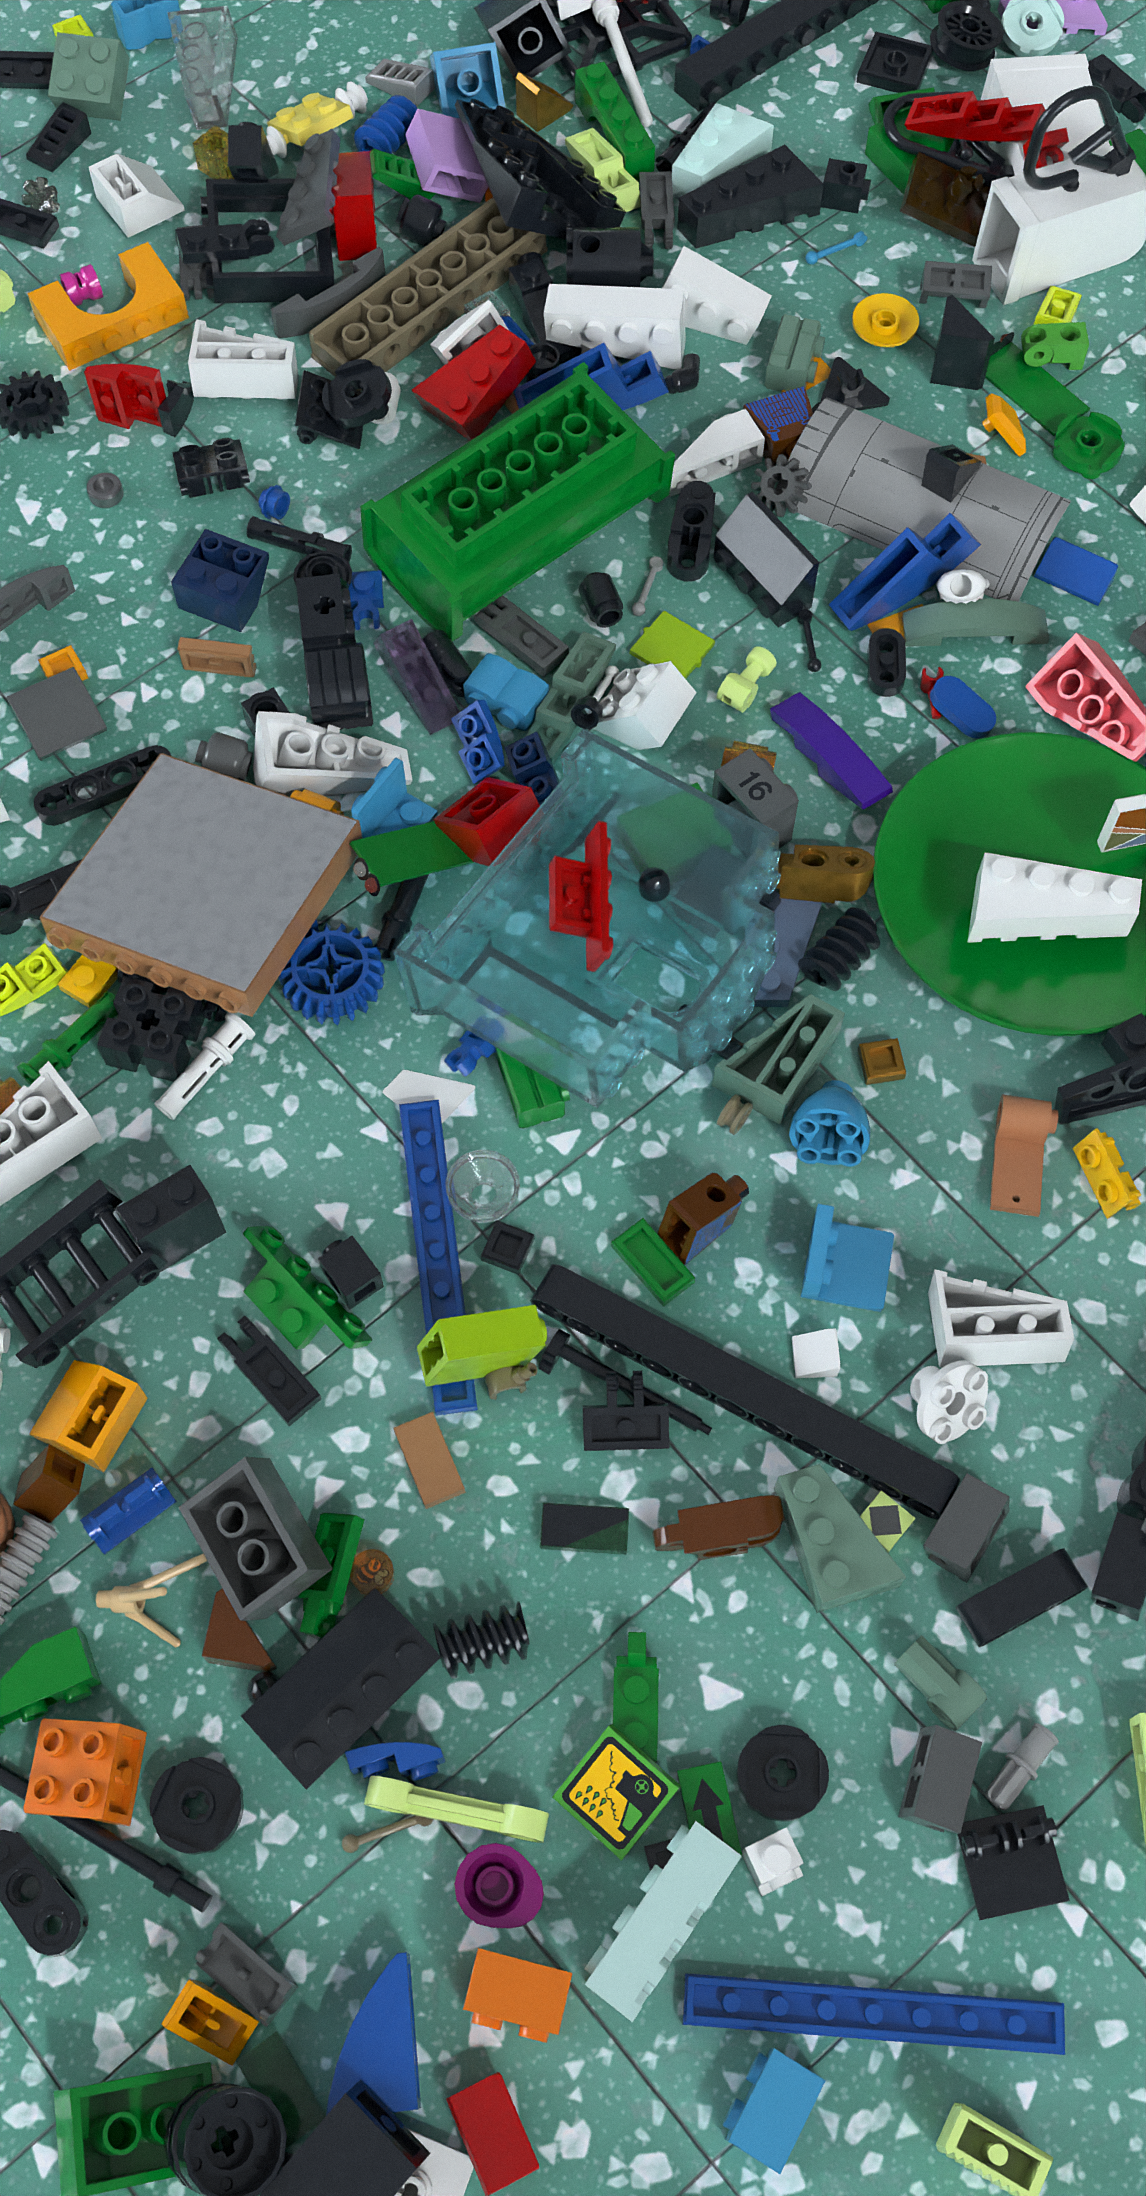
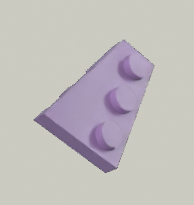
M1010 0L999 1L998 12L1001 18ZM1056 0L1064 14L1063 28H1065L1066 34H1077L1078 29L1094 30V35L1106 34L1108 24L1095 0ZM1026 19V25L1030 29H1036L1039 25L1037 21L1031 22L1030 19Z

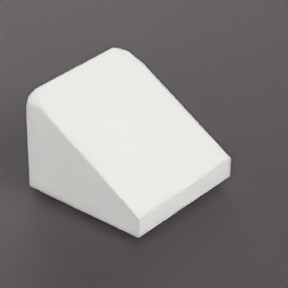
M836 1328L792 1336L795 1379L838 1376L840 1357Z

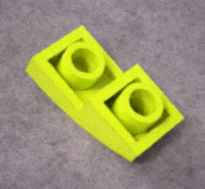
M42 944L15 967L7 962L0 968V1017L46 994L56 987L68 972L47 944Z

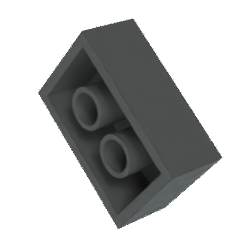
M244 1457L179 1507L240 1621L267 1619L333 1570L270 1458Z

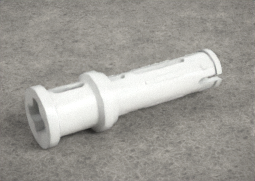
M228 1012L225 1015V1023L212 1037H206L203 1040L201 1046L203 1050L179 1075L168 1090L156 1100L154 1105L165 1116L174 1120L221 1065L231 1064L234 1060L232 1055L246 1039L252 1040L254 1038L255 1032L240 1017Z

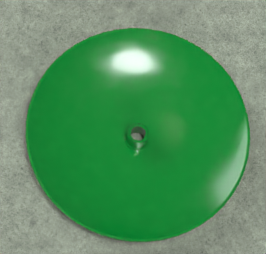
M1020 732L996 735L967 743L941 755L921 769L899 792L888 809L880 827L874 850L873 884L877 907L890 939L907 965L924 983L959 1009L984 1021L1020 1032L1048 1036L1093 1034L1107 1031L1140 1013L1145 1017L1146 844L1101 853L1097 840L1116 799L1146 794V767L1107 746L1086 739L1044 732ZM985 852L1142 879L1139 914L1128 936L1076 938L1075 935H1059L1056 939L1040 940V936L1018 937L1017 941L983 938L982 942L967 943L976 878Z

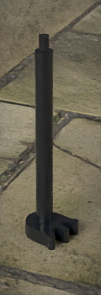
M559 1329L544 1351L538 1369L550 1375L558 1359L561 1357L606 1382V1372L615 1370L568 1345L570 1334ZM616 1371L618 1389L633 1397L631 1379ZM643 1386L644 1404L668 1403L669 1417L695 1432L698 1429L709 1435L712 1427L701 1422L702 1418Z

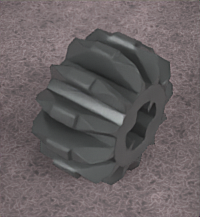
M783 454L778 455L776 465L770 458L765 459V466L768 470L766 472L758 468L755 470V474L761 478V482L752 483L751 489L761 491L756 496L765 503L771 512L775 509L778 517H784L786 506L791 513H797L798 507L795 502L798 500L806 504L808 498L801 494V491L812 488L810 482L802 481L809 474L808 469L805 467L798 469L800 461L796 458H792L787 463L786 456ZM781 478L788 483L786 490L782 488V494L775 490V484H781L779 481Z

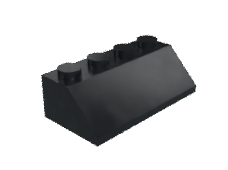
M373 1588L240 1716L307 1790L441 1656L420 1632L376 1588Z

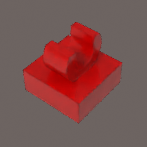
M1067 128L1045 132L1036 169L1047 166L1046 156L1051 157L1053 164L1064 161V155L1060 148L1069 142ZM1030 139L1022 145L1025 158Z

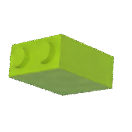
M536 1305L438 1319L417 1345L425 1385L428 1387L483 1378L490 1372L501 1368L525 1366L546 1346L547 1329L544 1320L538 1316Z

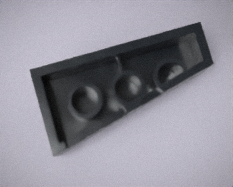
M784 144L680 197L677 229L697 249L733 239L737 232L751 231V233L762 231L766 224L780 221L781 225L794 222L795 216L806 213L809 218L820 215L824 184Z

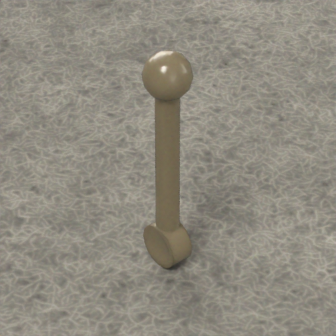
M414 1815L359 1836L348 1834L342 1840V1848L347 1853H354L359 1848V1845L417 1824L424 1827L429 1826L434 1819Z

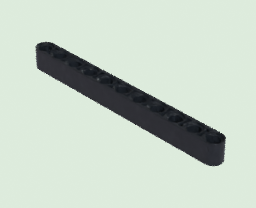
M557 1264L550 1266L530 1300L544 1314L879 1492L882 1490L890 1498L924 1516L939 1520L958 1488L960 1478L946 1467Z

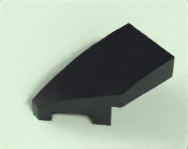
M167 380L166 385L169 395L158 407L163 432L176 437L189 416L194 402V395L190 382L182 381V383H177L173 380Z

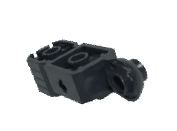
M319 551L309 554L300 560L294 569L293 579L297 587L307 689L313 723L327 728L330 724L339 727L340 730H343V728H358V726H372L373 714L364 647L361 642L356 643L355 625L349 585L352 580L351 566L343 556L334 552Z

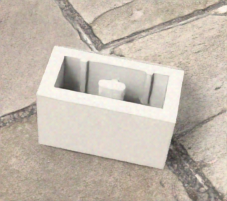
M115 154L89 166L96 198L128 238L185 211L184 205L150 165Z
M671 661L655 665L648 664L645 667L625 669L615 677L613 681L614 686L608 695L599 702L603 707L602 718L593 729L636 750L662 747L697 692Z

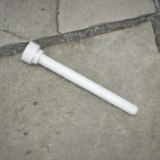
M596 0L592 5L597 23L606 28L638 118L643 127H649L653 119L617 24L619 8L616 0Z

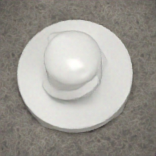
M955 1361L941 1369L935 1366L924 1367L914 1376L910 1386V1393L912 1398L918 1403L917 1423L920 1430L936 1443L945 1444L955 1440L969 1429L975 1430L984 1423L987 1415L984 1406L988 1394V1374L971 1362Z

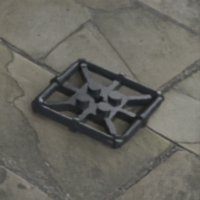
M546 0L554 17L560 18L556 2L554 0ZM616 0L619 8L617 24L635 72L642 70L643 65L689 48L692 35L687 26L669 5V0H635L632 2L630 0ZM592 8L566 18L570 25L560 28L567 43L581 38L587 46L579 69L593 64L599 52L612 48L606 28L597 23ZM654 10L656 13H660L669 25L647 21L641 15ZM645 36L668 42L638 52L631 43V40ZM566 55L557 63L566 75L575 82V70L578 68L571 58ZM618 61L607 65L613 77L622 74Z

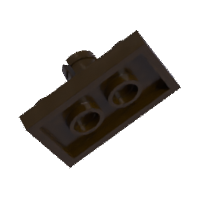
M919 152L911 166L900 212L975 247L990 187L984 186L981 173L975 179L972 178L978 171L972 166H964L958 171Z

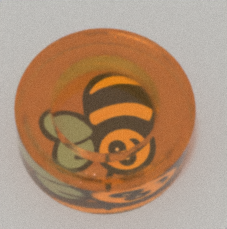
M369 1549L359 1553L354 1558L350 1578L354 1587L360 1593L367 1595L373 1588H376L382 1594L392 1585L395 1572L392 1561L384 1552Z

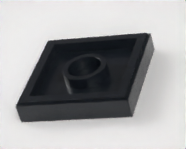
M875 32L858 71L856 82L896 93L919 90L933 58L934 51L931 45Z

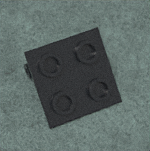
M304 370L295 419V426H298L297 435L303 444H311L318 435H322L360 449L363 425L343 429L324 407L322 400L323 388L327 380L330 384L332 380ZM356 390V394L351 398L359 396L362 392Z
M222 438L214 441L212 445L202 447L186 445L180 448L179 451L172 452L182 496L189 495L190 498L207 495L203 481L205 477L207 478L210 494H213L210 476L217 475L220 492H223L220 474H224L227 490L243 488L245 483H250L240 439Z
M1044 1805L963 1822L961 1833L957 1834L979 1921L1070 1901L1053 1837H1057L1056 1825L1052 1817L1047 1818Z

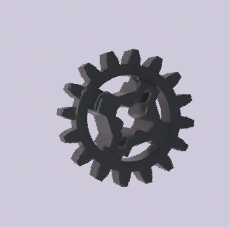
M24 371L21 374V379L17 380L15 377L10 376L11 384H0V426L2 429L8 428L11 436L21 432L22 438L27 439L30 433H34L36 438L40 439L42 431L46 430L48 433L53 434L52 426L54 424L63 426L62 416H69L70 414L68 409L70 402L67 392L64 390L61 381H54L52 374L42 378L40 371H36L33 377H28V374Z

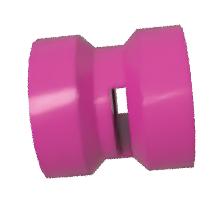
M92 264L81 267L80 272L74 274L66 272L59 275L63 289L75 306L82 305L83 300L89 298L94 301L104 297Z

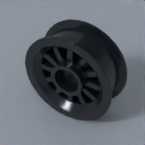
M954 1L941 8L938 14V25L934 27L930 34V44L935 54L950 66L965 71H979L990 66L991 59L995 57L994 48L1001 43L1004 31L999 19L988 9L972 2Z

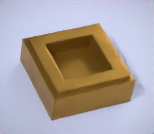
M898 1038L859 1044L858 1054L866 1085L905 1079L906 1069Z

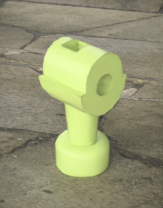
M754 647L746 658L747 667L740 675L737 673L726 675L717 692V699L743 713L750 707L757 694L758 685L755 683L759 676H768L776 667L777 662L774 655L763 647Z

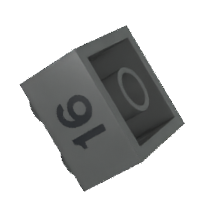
M750 748L714 771L712 797L717 806V814L723 823L728 822L731 825L736 841L756 864L759 858L775 852L792 840L799 800L794 789L789 784H783L774 774L772 766L765 758H759Z

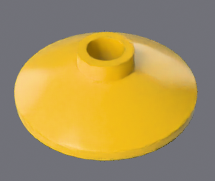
M880 293L868 296L856 305L853 311L852 324L855 332L864 341L879 347H896L907 343L915 336L919 327V314L913 304L905 298L894 294Z

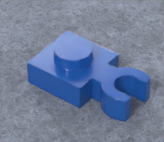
M382 570L352 572L349 591L355 630H360V622L364 618H371L374 629H379L380 615L377 608H384Z
M483 1013L459 1039L462 1045L450 1052L444 1062L452 1072L459 1070L466 1077L475 1069L477 1060L481 1056L488 1058L491 1054L495 1053V1046L498 1043L504 1042L513 1029L505 1019Z

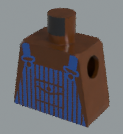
M804 386L747 403L743 406V409L748 411L765 438L764 459L770 458L776 465L778 455L783 454L788 461L799 437L813 415Z
M710 1173L669 1201L657 1234L680 1261L686 1265L730 1228L738 1213L742 1199L749 1194L748 1185L738 1175H733L727 1181H724L718 1173Z

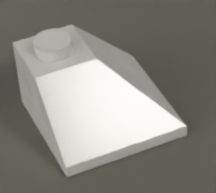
M487 300L455 320L447 329L441 331L430 346L445 365L498 325H502L507 330L508 328L494 305Z

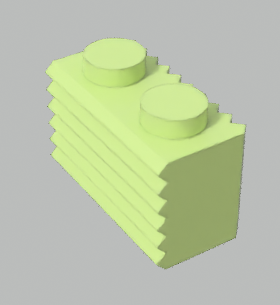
M954 2103L936 2142L938 2152L955 2159V2162L963 2164L965 2168L973 2170V2173L981 2175L982 2178L991 2181V2184L999 2186L1000 2189L1008 2191L1013 2196H1039L1053 2162L1051 2155L962 2103Z

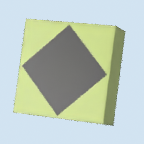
M882 1490L860 1516L888 1553L916 1519Z

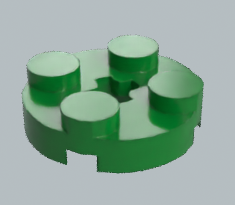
M1090 412L1089 417H1078L1079 413L1071 414L1058 426L1052 455L1065 467L1080 473L1084 478L1096 479L1101 473L1111 470L1119 462L1125 447V441L1123 442L1121 437L1123 431L1116 421L1098 412ZM1091 440L1095 442V445L1087 446L1083 442L1087 443Z

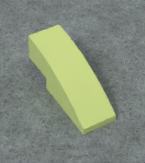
M594 128L565 138V145L571 157L583 163L585 171L601 181L600 186L617 197L616 202L626 212L640 207L639 182L624 169L623 156Z

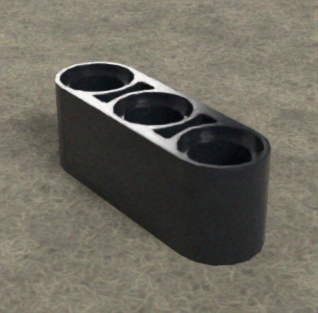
M1062 1548L968 1598L956 1606V1609L977 1646L980 1648L1087 1589L1088 1586L1065 1548Z

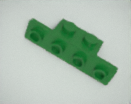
M270 1226L247 1227L243 1235L268 1262L243 1292L296 1350L304 1349L325 1324L347 1348L353 1349L368 1346L372 1338L364 1330L365 1324L363 1321L343 1308L337 1301L338 1296L336 1292L317 1280L310 1272L311 1266L309 1263L290 1251L284 1244L285 1239L279 1231Z

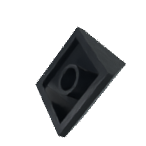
M953 295L948 296L946 299L930 383L979 390L983 388L995 338Z

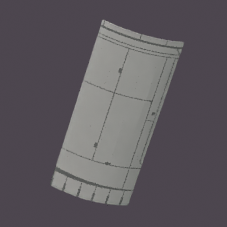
M826 397L807 423L787 461L788 463L792 458L798 459L800 461L798 469L805 467L809 471L807 477L802 481L812 484L811 489L801 491V494L808 498L807 503L804 504L798 500L795 502L798 507L797 513L882 550H885L907 527L924 539L949 513H952L981 544L953 570L965 569L978 572L990 582V586L984 591L985 595L994 599L1019 602L1048 540L1071 500L981 463L977 471L950 503L921 486L926 455L929 449L941 447V445ZM781 478L779 480L781 484L778 483L775 490L782 494V488L786 490L788 483Z

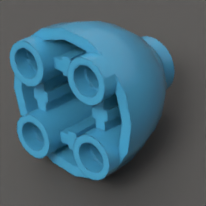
M832 1080L826 1082L821 1089L810 1094L797 1108L792 1119L789 1136L792 1145L797 1149V1157L804 1163L815 1164L818 1162L828 1165L842 1164L853 1167L861 1162L862 1155L868 1150L871 1130L864 1106L854 1096L852 1088L845 1082Z

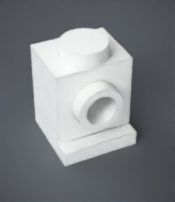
M787 1827L744 1848L742 1851V1856L761 1897L803 1876L799 1867L803 1864V1860Z

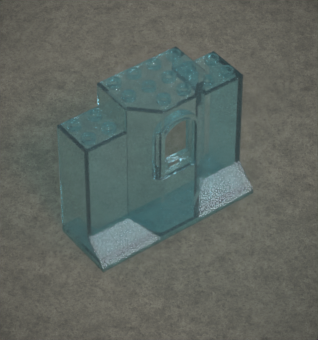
M583 728L561 754L563 780L437 929L431 933L429 928L417 923L393 952L411 1012L417 1016L444 1015L598 1109L606 1098L610 1099L617 1093L622 1083V1077L630 1067L635 1068L641 1062L645 1050L686 1072L708 1062L717 1050L723 1051L731 1040L734 1027L739 1021L745 1022L754 1009V1000L764 977L773 966L777 957V952H775V939L777 936L775 912L760 905L759 901L766 893L771 894L780 881L781 874L778 872V863L781 851H779V833ZM598 821L607 822V837L611 838L608 870L612 872V881L608 890V900L613 907L609 923V936L613 938V950L610 958L605 960L595 972L586 970V938L549 930V863L554 856L585 862V839ZM650 867L663 869L670 880L668 896L658 902L647 901L639 893V878L642 872ZM642 948L696 979L700 983V988L695 999L687 1007L680 1011L669 1013L658 1009L613 983V981L636 952Z

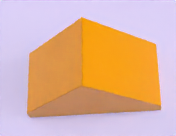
M189 1979L161 2025L233 2066L259 2021L201 1981Z

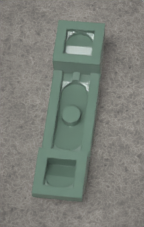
M992 598L978 599L976 602L970 601L966 604L963 602L955 604L952 601H944L921 606L904 612L902 615L905 647L941 646L943 637L1011 636L1012 645L1048 644L1049 642L1045 610L1018 601Z

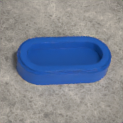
M953 676L941 677L931 689L930 700L932 705L968 737L975 739L983 738L995 726L996 714L993 708L959 678Z

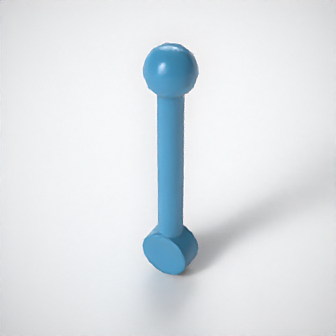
M860 231L852 239L819 252L810 251L806 254V262L814 265L818 259L852 245L862 246L867 241V236L863 231Z

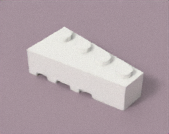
M985 852L976 878L967 943L982 942L983 938L1017 941L1018 937L1040 936V940L1056 939L1059 935H1075L1076 938L1128 936L1139 914L1142 879Z

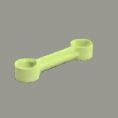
M370 1776L364 1805L384 1811L412 1814L497 1832L508 1837L544 1843L549 1813L529 1807L490 1802L419 1787L404 1781L381 1776Z

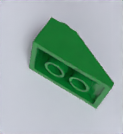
M211 2062L54 2091L61 2196H91L175 2177L169 2168L164 2148L167 2124L177 2104L193 2089L213 2082ZM216 2129L217 2139L211 2144V2147L219 2149L218 2129Z

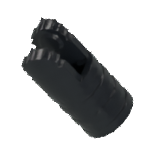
M434 630L428 633L419 643V652L435 671V674L450 689V692L456 697L465 698L463 684L471 675V668L468 667L469 665L464 660L463 655L443 630Z

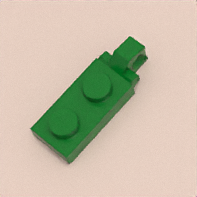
M323 1512L320 1514L315 1539L333 1570L299 1594L298 1597L303 1599L304 1611L300 1632L321 1639L335 1625L336 1616H338L341 1605H343L365 1519L351 1514Z
M628 1632L627 1656H617L616 1667H614L613 1725L657 1763L659 1686L657 1657H646V1632Z

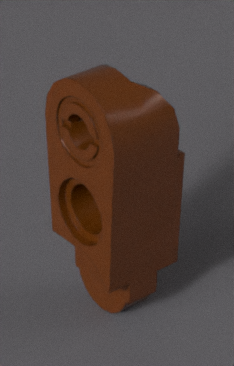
M765 1495L677 1510L679 1523L657 1528L652 1533L655 1550L677 1551L684 1549L685 1554H697L698 1560L748 1553V1548L762 1547L772 1543L779 1535L782 1522L785 1520L782 1500L779 1496Z

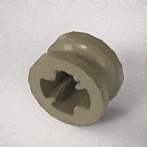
M737 1094L728 1101L717 1120V1125L720 1127L727 1125L730 1128L729 1132L733 1135L742 1128L753 1109V1104L750 1102L743 1104L740 1101L741 1097Z

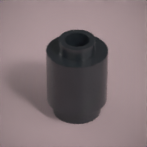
M600 572L587 575L579 585L578 591L591 621L602 628L615 625L623 616V603L612 577L607 573Z

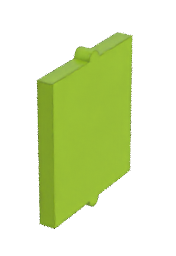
M663 611L650 627L643 629V635L632 646L630 654L647 665L671 661L686 679L696 667H701L702 659L713 648L715 640L668 612Z

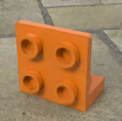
M42 1719L23 1808L24 1812L35 1815L92 1819L113 1825L130 1826L147 1732L121 1723Z

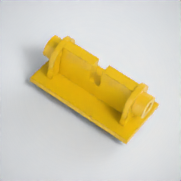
M1097 1128L1072 1149L1108 1219L1123 1207L1128 1211L1141 1205L1139 1200L1141 1193L1137 1190L1129 1172L1120 1173L1118 1168L1124 1165V1162L1114 1144V1138L1108 1137L1106 1132L1100 1133Z

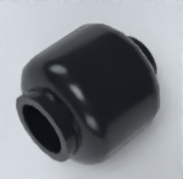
M420 194L414 195L411 199L406 197L396 218V223L400 225L401 235L422 246H427L432 242L433 238L436 239L441 236L447 224L446 221L442 220V206Z

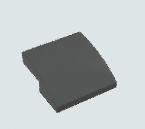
M74 667L7 696L9 704L40 761L107 731V727Z

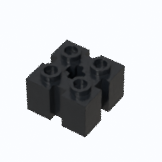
M124 976L113 1003L118 1013V1018H107L97 1047L107 1066L136 1072L139 1064L147 1066L152 1077L174 1082L187 1068L191 1058L186 1041L196 1042L204 1023L205 1017L202 1015L204 1008L201 1000L191 998L181 990L171 987L168 988L166 995H161L157 993L154 983Z

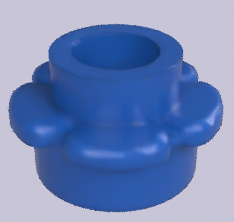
M270 486L261 493L259 507L265 518L282 519L289 509L290 496L287 492L283 491L281 486Z

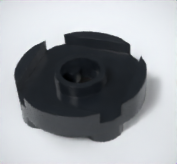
M356 359L341 365L334 371L337 376L332 380L331 384L327 380L322 392L324 407L343 429L362 426L374 419H382L389 411L388 402L392 393L390 380L380 366L373 365L370 360ZM361 388L362 393L357 397L351 398L356 394V390Z
M788 1725L770 1726L753 1736L740 1753L736 1770L737 1783L750 1809L769 1820L778 1822L794 1821L813 1811L826 1793L829 1782L828 1762L821 1748L803 1730ZM779 1760L786 1761L787 1769L795 1770V1779H788L786 1786H779L777 1779L770 1777V1769L777 1768Z
M205 1757L191 1758L166 1770L156 1782L149 1804L150 1815L153 1818V1825L157 1830L158 1836L167 1846L184 1854L197 1855L217 1851L234 1835L243 1815V1789L233 1773L218 1761ZM199 1793L206 1794L205 1803L209 1806L206 1814H199L196 1819H190L191 1810L185 1806L187 1799H196Z

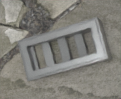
M383 59L365 77L366 83L392 96H404L416 107L435 89L433 70L423 66Z

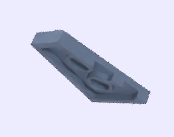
M780 898L781 903L773 914L755 904L751 908H746L749 1007H788L800 972L798 962L805 956L822 902Z

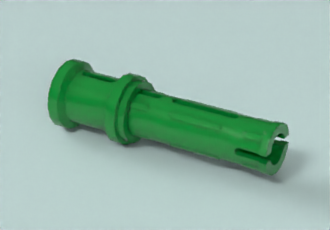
M106 991L96 1003L55 1040L52 1038L46 1039L42 1043V1049L27 1063L21 1062L17 1066L22 1077L31 1085L40 1076L39 1070L48 1061L57 1072L61 1069L67 1070L73 1061L72 1056L104 1028L107 1018H115L118 1015L113 1004L116 996Z

